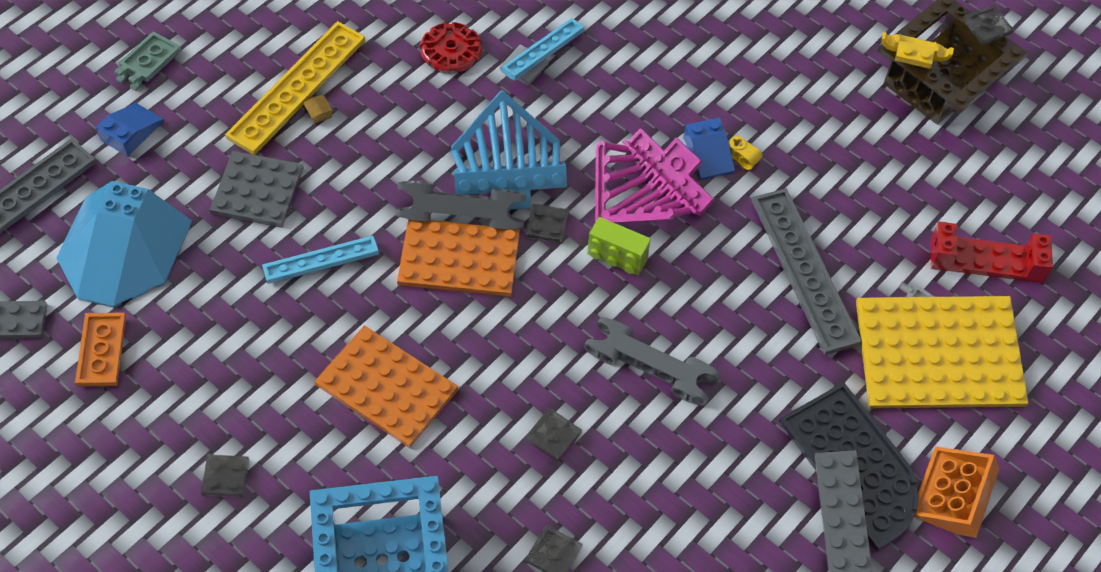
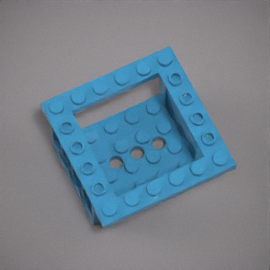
M438 476L310 491L315 572H448ZM419 499L420 515L336 524L333 509ZM403 553L408 554L409 560L400 562L397 559L398 556ZM380 556L388 558V562L384 565H379L376 560ZM358 559H365L367 564L360 568L355 565V562Z

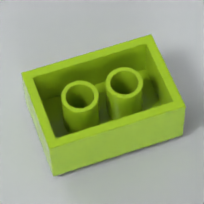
M598 217L589 233L587 254L594 259L605 261L611 266L619 267L629 274L639 276L648 259L651 238Z

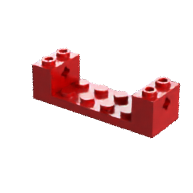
M938 221L931 236V269L1044 283L1053 268L1052 236L1033 233L1025 246L957 237L956 223Z

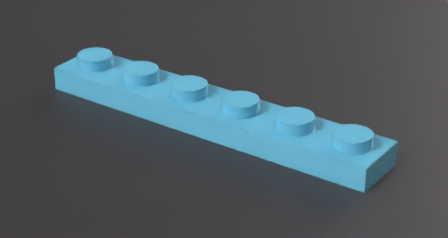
M573 18L569 19L502 66L501 72L513 81L517 80L583 33L584 26Z
M369 236L263 264L262 267L267 284L379 255L374 236Z

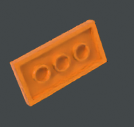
M85 313L75 379L77 387L118 385L126 324L125 313Z

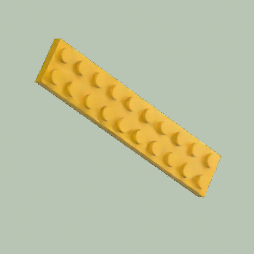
M337 21L225 134L226 139L255 155L304 105L303 102L309 100L366 41L365 36Z

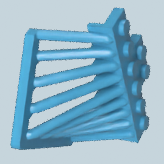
M503 90L493 98L451 146V153L458 169H454L456 194L491 193L492 189L497 188L518 191L527 195L526 201L510 204L509 210L531 208L530 190L567 187L566 164L564 161L560 162V140ZM499 105L505 152V166H502L494 112ZM507 105L513 112L517 165H513ZM520 116L527 122L528 164H525ZM487 119L493 153V167H490L482 129V124ZM534 129L540 133V163L536 161ZM475 132L482 162L481 168L477 166L470 138ZM547 140L553 146V160L549 163ZM463 146L467 154L470 168L465 167L463 160L459 154V150Z

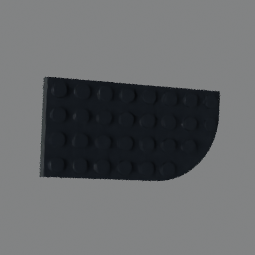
M844 382L779 419V423L815 470V453L856 450L868 541L876 551L898 539L907 530L915 516L919 502L915 475L905 458Z

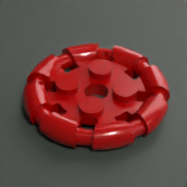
M452 22V24L441 23L430 28V31L424 34L420 43V48L422 49L420 53L423 60L429 66H434L435 70L445 73L457 71L458 73L473 66L474 62L480 59L483 47L481 46V38L474 29L471 30L467 25ZM448 45H455V47H453V48H449V47H447V46H448Z

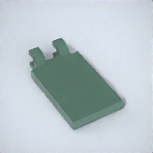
M152 32L118 62L119 68L114 71L115 74L119 75L116 81L122 84L127 79V76L130 75L128 78L132 83L130 88L137 91L143 80L148 82L181 52V46Z

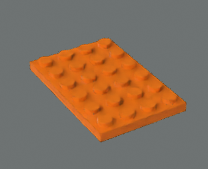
M408 219L397 285L511 297L520 229H499L483 225Z
M365 325L314 381L317 387L408 448L415 443L458 391L456 384Z

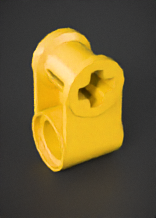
M740 136L731 138L729 148L732 159L746 170H751L762 158V152Z

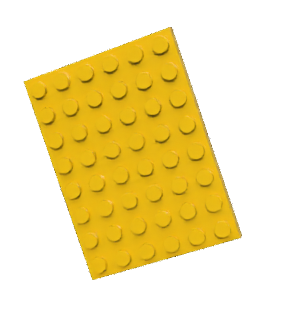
M1010 296L857 298L856 306L860 339L862 341L861 348L869 408L1021 407L1028 405Z

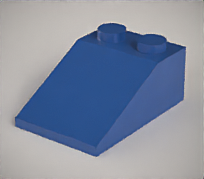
M134 103L107 115L95 128L102 142L128 157L164 122V119L143 106Z
M720 118L685 125L683 138L686 146L703 162L696 169L700 180L735 173L726 131Z

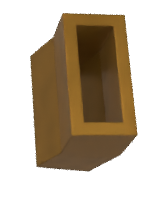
M324 95L316 96L303 102L315 124L332 118L333 110Z

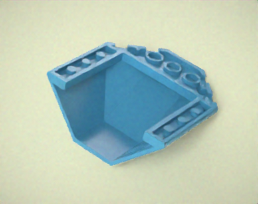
M111 181L86 196L56 258L78 300L115 308L122 305L121 302L125 300L135 299L146 294L147 290L156 286L161 287L166 283L190 229L192 220L149 189Z

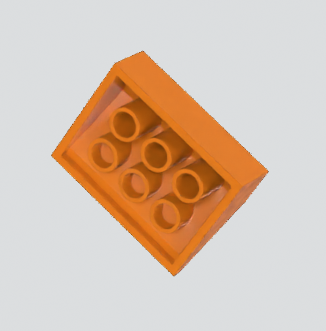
M935 446L918 492L919 502L914 517L954 534L977 538L1000 469L995 455Z

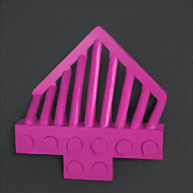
M640 128L629 141H622L624 145L600 141L596 145L595 222L598 217L617 224L672 220L676 216L691 213L701 216L715 201L691 177L703 162L678 138H675L664 150ZM606 149L630 153V155L609 156L606 155ZM639 161L634 166L609 174L606 173V165L609 163ZM644 170L635 179L609 192L606 191L607 182ZM651 179L645 187L609 210L606 209V202L609 199ZM659 187L655 192H653V193H651L650 195L644 197L643 199L637 201L638 199H640V198L643 197L644 195L648 194L649 192H651V191L654 190L655 188ZM667 193V195H666L665 197H663V198H661V199H659V200H657V201H655V202L649 204L650 202L656 200L657 198H659V197H661L662 195H664V194Z

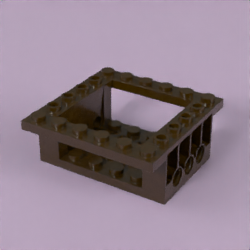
M936 0L895 33L918 38L943 16H946L940 34L931 42H936L946 49L954 48L950 59L946 61H933L929 69L895 61L896 52L885 48L883 44L879 46L877 51L891 61L883 84L937 125L954 110L961 114L1026 58L1028 54L1027 51L956 0ZM940 73H946L948 76H942Z

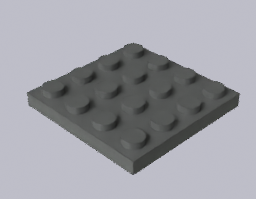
M232 151L210 207V213L283 228L304 169L303 164Z

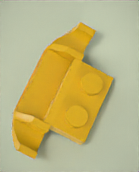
M886 32L882 34L881 42L883 46L896 52L895 61L930 69L933 61H946L953 55L954 48L946 49L936 42H929L901 34L887 35Z

